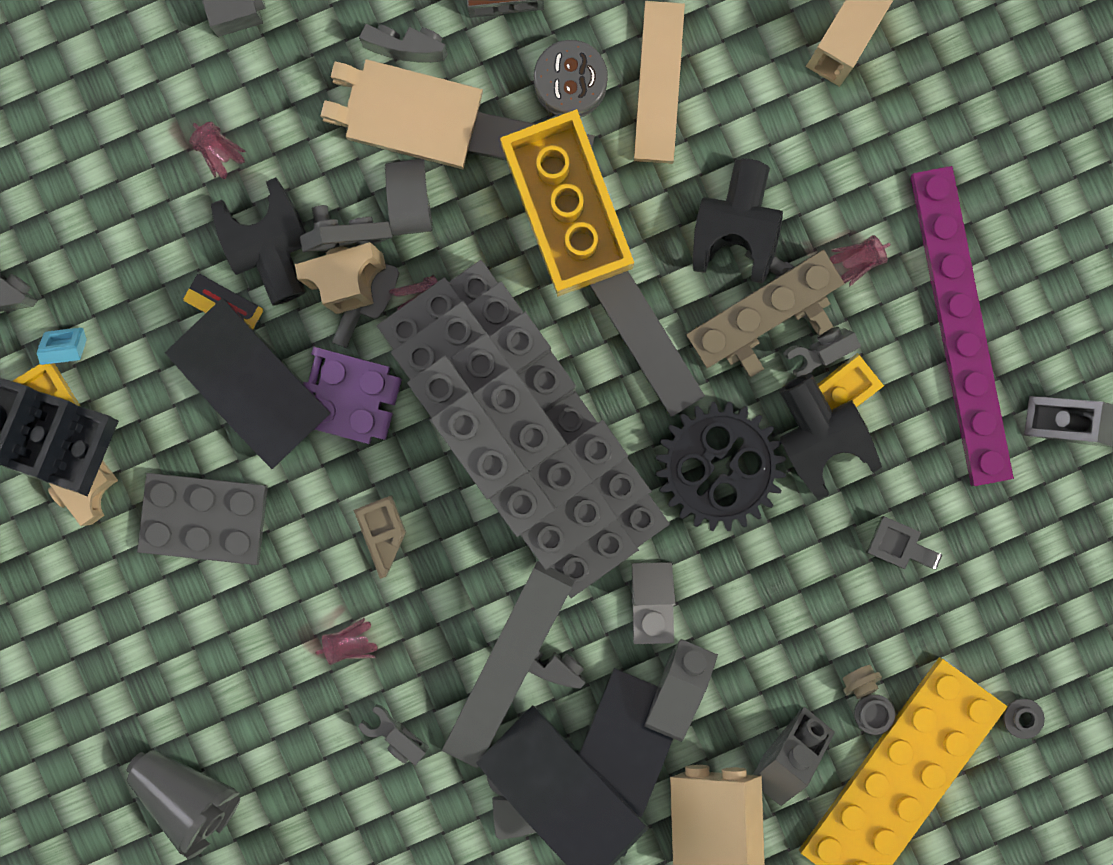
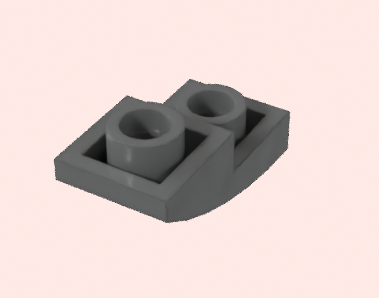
M365 24L359 36L363 48L402 61L418 63L445 61L448 55L446 45L442 43L443 38L434 31L424 27L421 28L420 32L409 27L401 41L399 40L400 34L385 25L379 24L376 29Z
M539 650L528 671L544 680L566 687L581 689L586 683L585 677L581 675L584 667L568 653L561 657L554 652L544 664L540 660L544 654Z

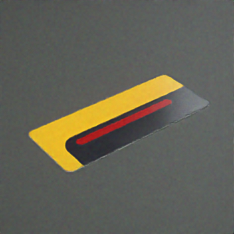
M201 274L196 275L184 297L185 302L207 313L221 298H224L254 329L263 313V308Z

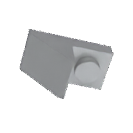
M672 562L632 563L634 644L674 643L673 606L675 605Z

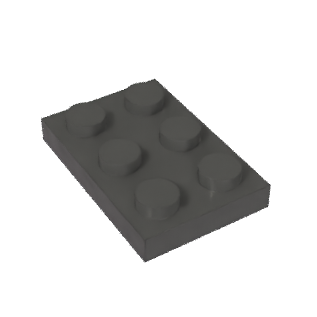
M146 473L137 553L259 565L268 485Z

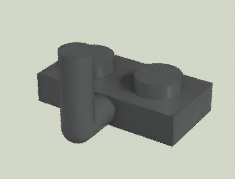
M327 205L312 208L314 230L300 236L303 252L321 251L325 254L328 250L336 247L352 248L369 242L376 245L392 238L389 222L373 223L372 217H362L350 220L349 225H339L338 220H330Z

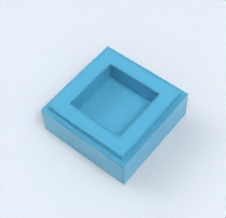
M80 327L45 332L37 350L40 365L80 360L87 341L84 329Z

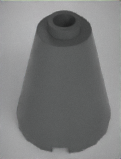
M154 750L146 754L144 752L137 754L126 769L129 773L127 783L177 851L187 859L196 857L210 845L206 838L215 830L220 834L240 803V798L238 797L240 793L233 787Z

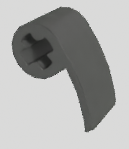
M424 159L386 163V192L392 235L399 236L433 231Z

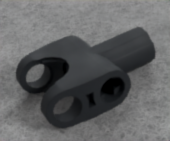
M742 158L735 160L726 201L702 198L694 232L693 271L705 273L708 262L712 261L714 254L720 248L727 245H739L751 253V258L753 259L751 281L763 284L776 253L783 218L782 210L761 207L770 169L768 165L753 159Z
M275 177L266 181L270 193L268 195L269 208L265 217L256 224H239L235 218H232L223 200L211 204L218 239L235 275L257 267L272 306L287 303L305 294L302 282L297 279L296 268L290 253L302 248L300 236L306 234V230L291 199Z
M811 373L794 378L780 389V394L799 426L779 437L798 475L818 500L829 496L823 479V468L834 455L851 453L859 457L863 463H867L872 473L882 469L869 430L852 400L831 410Z

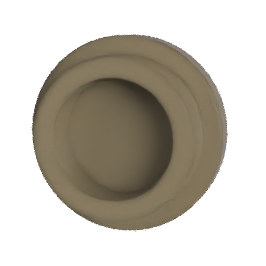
M871 665L861 667L842 678L846 686L843 691L846 696L855 694L857 699L863 698L879 689L876 682L881 680L882 676L880 672H874Z

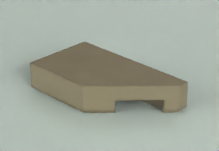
M392 495L354 510L380 579L388 575L406 534Z

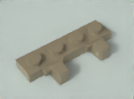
M821 250L686 333V336L706 368L711 367L726 357L730 365L740 361L751 378L764 370L752 350L753 347L760 343L757 338L793 315L797 320L806 316L819 336L833 328L832 323L823 308L830 305L826 295L844 285V282L825 250Z

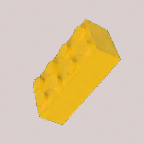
M577 109L500 138L504 155L557 297L633 269V257Z

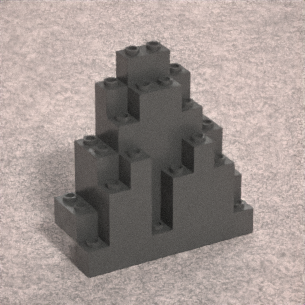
M482 260L476 262L450 282L444 277L376 325L393 348L391 354L410 379L407 384L429 413L431 422L485 498L491 500L515 536H522L545 570L550 567L575 580L568 594L570 598L576 596L639 551L638 547L670 525L649 495L652 491L627 458L628 454L606 423L603 420L599 423L596 421L576 393V385L552 353L551 346L526 311H522L502 281L499 283L496 281Z

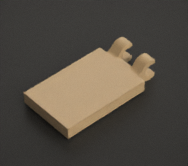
M367 59L365 60L363 71L344 63L334 62L331 73L333 83L351 87L352 90L347 107L334 102L324 101L320 115L324 122L347 127V140L464 169L483 89Z

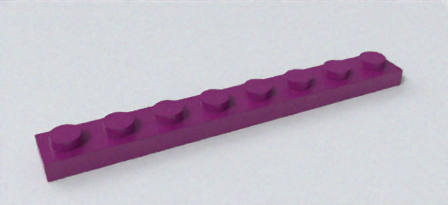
M953 166L913 173L910 178L971 486H979L1014 479Z

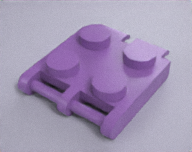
M313 347L311 355H314L315 358L309 380L304 383L312 393H316L315 396L331 412L315 430L371 444L372 437L386 440L393 413L380 410L382 402L395 406L402 379L389 375L391 368L388 366ZM325 358L324 365L321 368V377L319 380V384L316 385L322 359Z

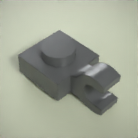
M834 327L820 336L818 335V342L810 345V349L795 345L786 349L783 354L787 359L802 355L804 360L802 366L792 371L794 376L799 377L811 373L813 369L822 364L826 366L860 348L861 345L854 332L845 328L840 330L839 327Z
M885 516L881 517L866 553L902 569H906L909 559L931 569H937L943 556L938 552L917 544L921 532Z
M376 704L372 711L380 717V725L378 727H371L363 720L358 726L360 731L368 737L384 736V740L390 744L387 748L388 751L396 759L404 764L409 760L416 766L426 754L429 746L399 721L396 722L392 719L383 706Z

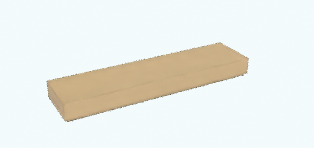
M645 1L634 161L673 164L685 3Z

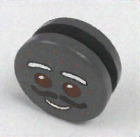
M563 40L549 46L538 58L534 69L535 93L540 104L552 115L557 117L577 109L580 118L585 117L601 104L605 96L608 81L607 67L600 53L591 45L579 40Z

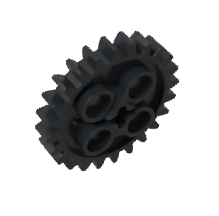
M710 402L708 414H704L699 406H695V419L691 420L685 414H681L679 417L683 427L681 429L672 425L668 427V430L674 436L673 440L661 439L659 442L668 449L667 454L655 457L656 460L666 463V469L655 473V476L667 477L668 481L659 491H672L673 497L668 501L667 505L672 507L680 503L683 507L678 517L681 519L693 513V526L698 527L704 518L708 521L709 531L715 530L718 521H722L725 531H731L733 519H736L742 527H747V514H751L756 519H761L758 506L760 504L769 508L774 506L767 497L769 492L781 494L782 490L774 485L773 481L775 478L786 477V474L775 470V464L782 463L786 460V457L774 455L773 450L782 443L781 441L769 442L767 437L772 433L773 426L762 430L758 427L762 415H756L751 420L747 419V406H743L737 414H733L732 402L725 404L723 412L718 411L715 402ZM712 427H719L726 433L727 442L720 450H714L707 444L706 435ZM741 437L743 444L725 465L729 469L728 474L716 475L705 493L699 496L697 489L714 471L715 467L711 463L712 459L719 460L724 458L736 439ZM744 452H751L758 459V467L753 474L747 475L739 469L738 459ZM690 458L698 460L703 468L701 477L693 482L686 480L681 472L683 463ZM721 483L730 485L734 492L732 502L726 506L718 505L713 497L715 488Z

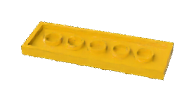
M939 657L899 711L891 728L883 733L800 847L799 852L815 865H893L1008 706Z

